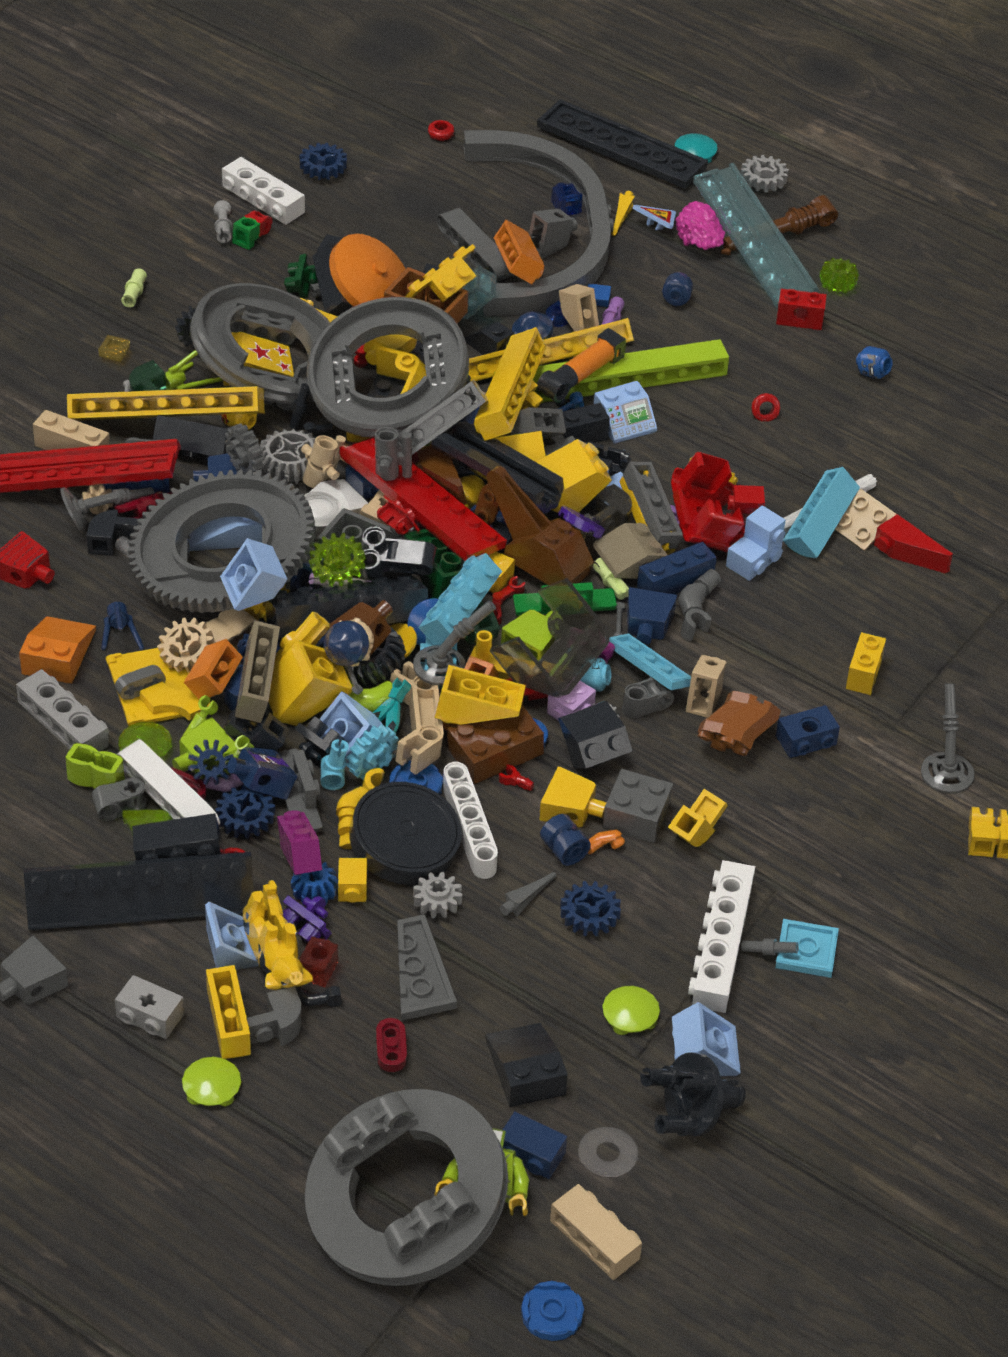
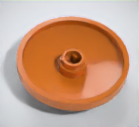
M351 234L342 238L333 247L329 259L334 283L343 297L352 306L384 298V291L406 270L401 260L388 246L364 234Z

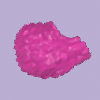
M694 201L686 205L682 212H679L675 226L676 230H678L679 238L683 240L684 246H688L691 243V245L696 244L698 248L707 250L708 248L720 247L724 244L725 231L723 230V225L720 224L716 212L710 205Z

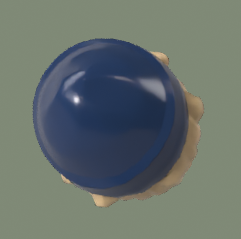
M530 311L521 315L514 322L511 331L515 335L537 327L542 340L552 338L553 323L547 315Z
M359 618L349 621L340 620L327 631L324 638V650L327 657L337 665L359 666L361 661H368L370 658L369 654L373 648L374 635L369 626L361 622Z

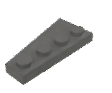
M425 914L397 920L401 1021L456 1009L457 1000Z

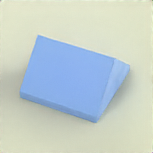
M211 902L205 904L206 930L216 968L235 965V969L240 970L258 966L259 964L244 930L243 917Z

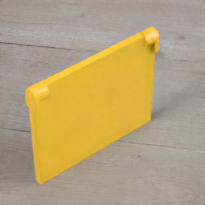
M158 648L126 654L116 653L106 657L114 685L117 679L124 674L150 665H157L166 677V685L178 690H190L183 683L189 674L186 668H182L180 673L176 671L175 667L169 669L166 662H163ZM118 693L129 728L143 727L144 724L184 717L174 712L153 714L140 696L125 700Z

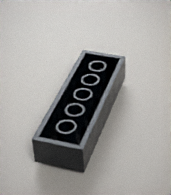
M399 574L394 579L375 577L371 582L364 583L361 580L348 581L347 585L341 586L329 583L322 585V588L318 589L300 587L296 592L288 593L286 590H279L273 599L265 601L267 624L279 626L278 638H283L288 633L296 631L312 612L318 613L330 624L360 602L374 608L382 600H385L393 609V612L386 618L387 623L408 621L412 609L418 603L428 599V589L412 574Z

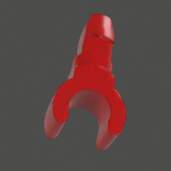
M506 765V774L508 775L499 773V782L503 785H517L526 790H533L534 783L529 778L521 776L513 765Z

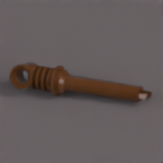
M818 196L809 205L800 208H789L784 217L724 237V249L721 250V254L731 255L732 251L789 231L799 235L803 233L804 229L815 225L829 226L837 220L839 213L827 196Z

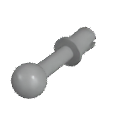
M220 200L215 203L213 208L215 215L218 216L214 228L217 232V240L220 243H225V239H227V242L231 240L233 228L232 222L227 219V216L231 213V206L227 201Z

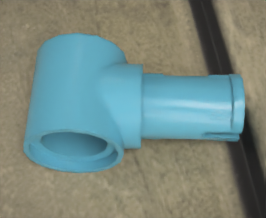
M334 740L331 744L330 754L324 756L321 760V785L325 789L338 790L345 784V756L349 745L344 740H341L340 746H338L339 740Z

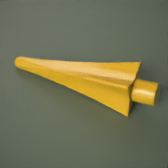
M626 191L624 195L622 193L619 195L617 214L613 232H611L612 236L617 234L623 221L633 209L632 201L635 196H633L634 194L631 191Z

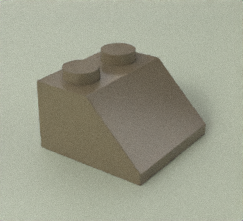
M624 523L593 544V547L615 578L638 579L640 566L668 556L661 547V544L652 535L648 526L643 523Z

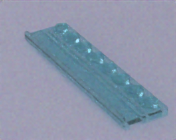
M734 163L729 164L728 168L722 170L716 168L694 176V184L707 204L716 212L719 222L776 307L779 305L781 289L819 293V288Z

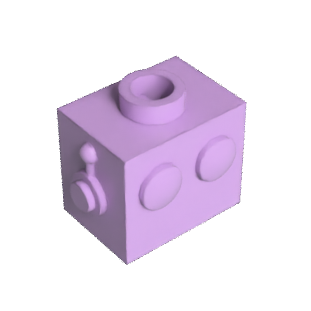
M571 675L548 695L547 714L558 720V717L595 704L596 690Z

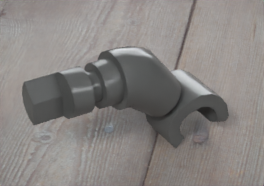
M709 569L693 584L684 587L679 595L678 603L684 615L680 634L688 642L692 641L696 627H699L702 632H708L712 619L703 611L702 604L706 595L721 582L720 575L713 569Z

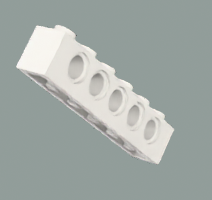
M722 860L720 871L715 870L712 887H716V892L710 891L707 907L712 908L711 913H705L703 929H707V933L700 935L698 950L702 951V956L696 955L693 972L698 974L697 978L691 977L688 994L693 995L692 1005L700 1002L712 1011L726 1013L753 884L755 866Z

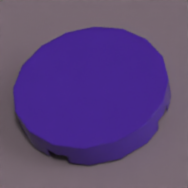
M562 505L558 512V516L563 517L565 521L584 532H595L593 536L596 538H601L605 531L603 527L566 506Z

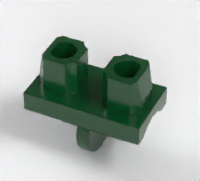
M301 254L298 262L288 264V274L290 277L285 278L284 281L287 292H299L301 298L308 297L310 284L318 283L315 266L307 264V254Z

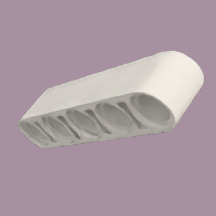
M138 739L117 753L123 759L124 771L131 778L134 777L142 780L144 791L173 819L216 813L142 740ZM216 814L218 825H220L219 817Z
M448 763L444 768L443 791L446 800L454 808L460 820L461 841L472 872L478 878H491L497 871L498 851L469 771L463 763Z

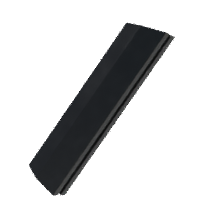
M463 421L455 426L452 433L447 434L444 432L435 437L431 442L433 449L486 480L487 473L496 466L504 467L542 513L547 514L551 509L558 507L564 489L563 477L495 438L484 441L481 433H478L475 426Z

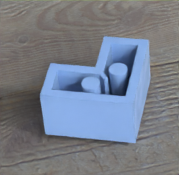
M763 505L746 518L744 536L728 548L726 567L748 581L757 574H762L768 565L778 561L782 555L783 550L781 548L785 536L786 520Z

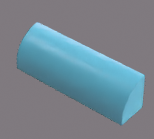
M844 467L825 471L784 537V543L794 552L805 557L817 558L858 492L859 485Z

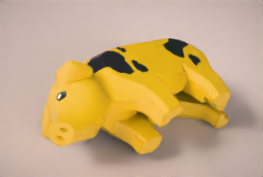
M271 880L268 884L263 885V893L262 891H256L251 894L248 904L243 909L244 930L259 966L268 973L265 978L266 988L279 990L281 988L302 986L311 982L313 977L303 968L298 959L295 926L292 923H288L283 917L277 885L274 880Z

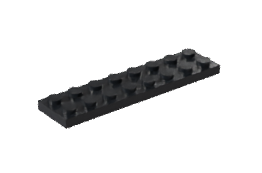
M561 99L537 120L538 128L684 189L707 168V159Z

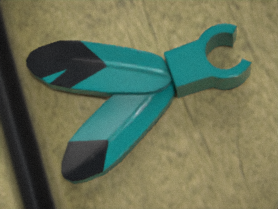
M398 678L392 684V689L388 695L389 699L373 712L380 721L386 717L385 727L388 726L394 732L399 727L400 703H402L405 695L411 689V684L404 679L402 682Z

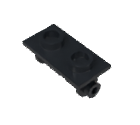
M592 441L584 442L586 444L591 443L597 448L599 458L613 460V473L621 471L624 474L629 462L632 460L630 454L626 453V450L609 447L607 451H604V445Z

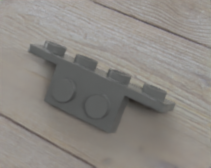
M290 749L277 752L298 776L288 798L285 799L288 811L297 810L304 812L314 831H322V823L316 808V796L320 795L318 780H313L312 778L314 775L312 761L306 760L304 750Z

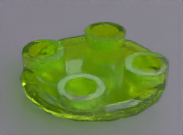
M154 722L132 724L124 729L119 736L118 742L120 752L140 739L160 758L166 755L172 747V738L169 731L162 725Z

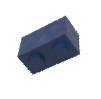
M514 1111L503 1128L506 1131L503 1148L516 1151V1157L522 1160L524 1167L532 1174L550 1179L566 1154L567 1136Z

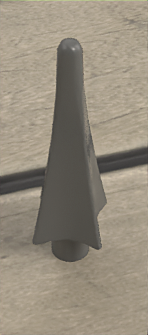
M552 872L531 884L505 893L506 902L500 906L501 913L508 915L513 912L518 917L534 897L556 878L557 874Z

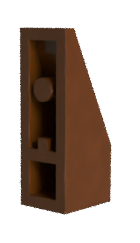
M432 447L417 451L419 461L415 462V465L462 504H467L463 485L452 459Z

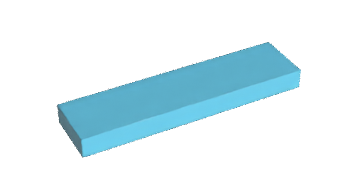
M630 634L608 638V641L615 645V652L668 689L675 690L690 687V675Z

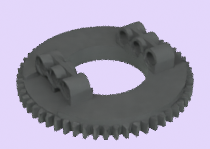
M229 470L227 475L219 471L217 477L209 473L208 479L201 475L198 482L190 479L188 486L181 483L180 490L172 488L171 495L164 493V500L156 499L157 506L149 505L150 512L142 513L144 519L137 520L139 526L133 527L135 533L130 534L131 540L128 542L130 547L128 548V559L132 573L139 587L142 586L143 591L148 592L149 597L154 596L157 602L162 600L163 605L169 604L173 609L177 607L181 611L189 610L190 612L212 613L234 609L220 577L227 566L202 568L189 563L190 547L188 539H190L189 535L195 529L209 521L223 517H244L258 522L262 525V543L273 546L287 577L285 582L287 583L291 581L290 579L294 575L298 574L299 568H303V561L308 560L307 554L312 553L311 547L314 546L313 539L316 538V527L308 500H305L304 494H300L298 488L294 489L292 483L288 485L285 479L280 481L279 476L271 478L270 473L262 476L261 471L253 475L252 470H249L244 475L243 471L239 470L234 475L233 471Z

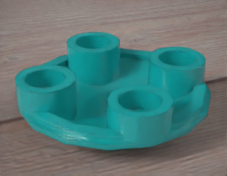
M702 134L683 135L674 144L677 148L707 159L708 163L712 161V156L717 152L716 142Z

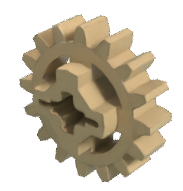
M183 618L182 624L179 625L176 621H173L174 627L172 629L164 628L166 636H159L162 643L157 645L160 651L159 655L163 662H166L169 669L175 667L176 671L180 673L182 668H186L189 673L204 647L216 643L211 629L207 628L203 621L198 623L196 618H193L190 623L187 622L186 618Z

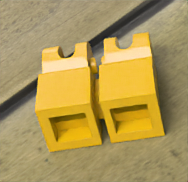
M971 807L968 855L993 857L996 845L997 858L1008 859L1007 810L1000 809L996 822L998 827H995L993 825L995 823L993 808H987L985 815L980 813L979 807Z

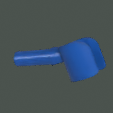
M581 392L572 393L569 397L570 402L558 409H562V412L584 407Z

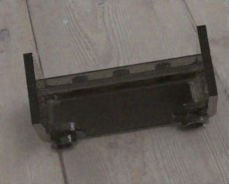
M568 578L538 591L553 611L548 618L547 625L549 632L555 638L554 643L539 661L520 637L490 649L491 654L514 682L526 685L525 688L555 698L568 695L610 641L607 628Z

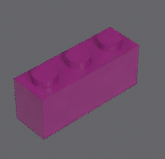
M292 810L285 812L282 816H277L280 846L294 875L322 870L319 838L305 813Z

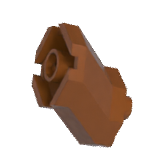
M732 691L727 695L725 703L701 722L697 737L711 742L710 746L716 750L725 752L727 748L738 755L747 756L754 740L778 720L781 710L769 701L764 700V703L757 701V696Z

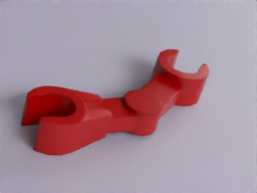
M518 576L510 578L507 587L493 593L492 602L496 609L485 617L486 624H488L489 618L495 617L497 618L496 626L500 625L502 617L501 604H503V601L511 595L524 593L525 582L516 586L518 584Z

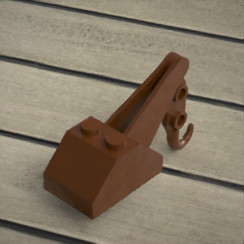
M496 466L487 473L488 484L481 489L475 514L490 526L496 520L500 508L513 538L506 545L503 555L515 559L516 566L548 585L580 583L591 572L594 561L580 530L560 518L549 521L512 479L504 467Z

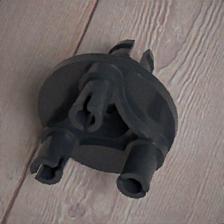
M699 1052L684 1053L671 1066L642 1069L644 1073L640 1074L643 1086H662L665 1088L664 1099L668 1116L658 1115L656 1117L654 1125L658 1134L677 1133L679 1136L705 1135L716 1125L722 1109H736L743 1105L746 1098L745 1087L735 1086L739 1084V1081L722 1080L715 1063L707 1055Z

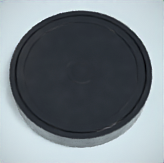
M390 782L369 790L357 803L349 828V839L353 852L357 858H367V869L387 881L408 885L419 884V878L428 880L429 873H433L434 877H439L441 872L445 873L455 859L462 834L460 820L450 803L434 790L410 782Z

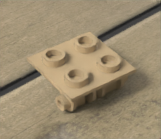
M860 489L835 530L865 551L875 541L877 527L895 516L896 513Z

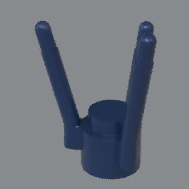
M113 602L107 607L101 649L106 650L111 626L122 631L123 627L127 624L139 649L143 651L145 648L133 623V618L128 614L127 606L122 602Z

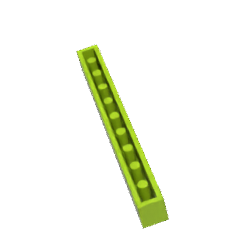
M721 339L625 353V357L617 363L612 364L608 362L572 387L565 399H569L570 395L574 392H581L583 397L591 396L595 392L638 381L642 388L724 376L727 375L729 356ZM567 362L538 366L533 381L537 384L540 376L545 371L551 370L554 372ZM536 388L535 392L543 399L542 403L553 401Z

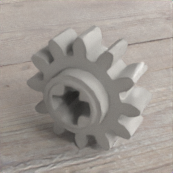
M441 872L439 877H434L433 873H429L428 880L419 878V885L413 887L414 906H421V914L431 911L432 918H435L437 913H441L444 918H447V910L456 913L457 905L462 904V885L455 884L454 876L445 879L444 872Z

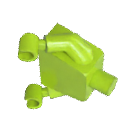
M204 695L198 701L201 712L196 713L179 741L180 756L172 760V765L174 768L184 772L189 769V765L196 764L198 761L190 760L188 758L189 754L199 756V753L194 750V746L198 745L204 750L203 740L205 739L209 742V748H213L215 739L219 740L218 750L225 744L228 745L229 748L223 756L233 754L235 758L239 757L244 747L254 748V746L245 735L239 736L234 742L212 717L207 718L208 714L212 715L217 712L218 705L215 701L210 703V698ZM210 755L209 759L203 760V764L207 763L206 768L212 769L213 765L218 766L219 760L215 761L216 756ZM199 768L192 771L196 774ZM223 769L228 775L230 774L228 769ZM202 774L199 779H204L205 775Z

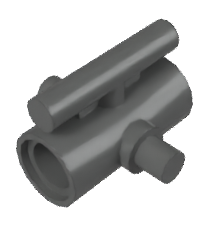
M382 427L376 430V474L385 481L394 480L399 476V465H402V476L410 478L412 476V434L409 432L403 433L402 444H399V435L396 429Z

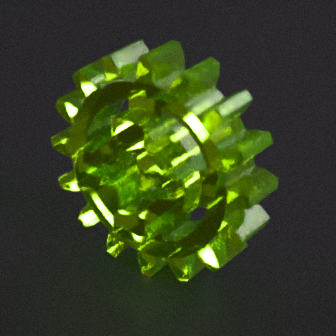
M332 533L329 540L325 536L322 537V544L315 542L314 547L316 551H310L311 559L309 564L314 577L319 576L321 583L328 580L329 586L332 587L335 582H338L341 587L344 584V580L352 583L353 575L361 576L360 569L365 568L364 560L366 557L361 543H356L354 536L346 539L345 533H342L340 538H336L335 533ZM351 553L354 555L353 561H351ZM322 558L324 559V561H323L324 565H323V566L321 565V560H322Z

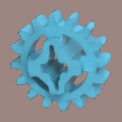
M380 724L378 728L375 725L372 726L371 731L367 732L365 730L363 737L357 738L354 745L350 747L352 753L346 757L349 760L346 766L357 778L360 777L364 780L369 770L373 768L382 769L383 766H389L390 761L395 757L393 751L398 747L396 742L399 738L388 726L385 727L383 724Z

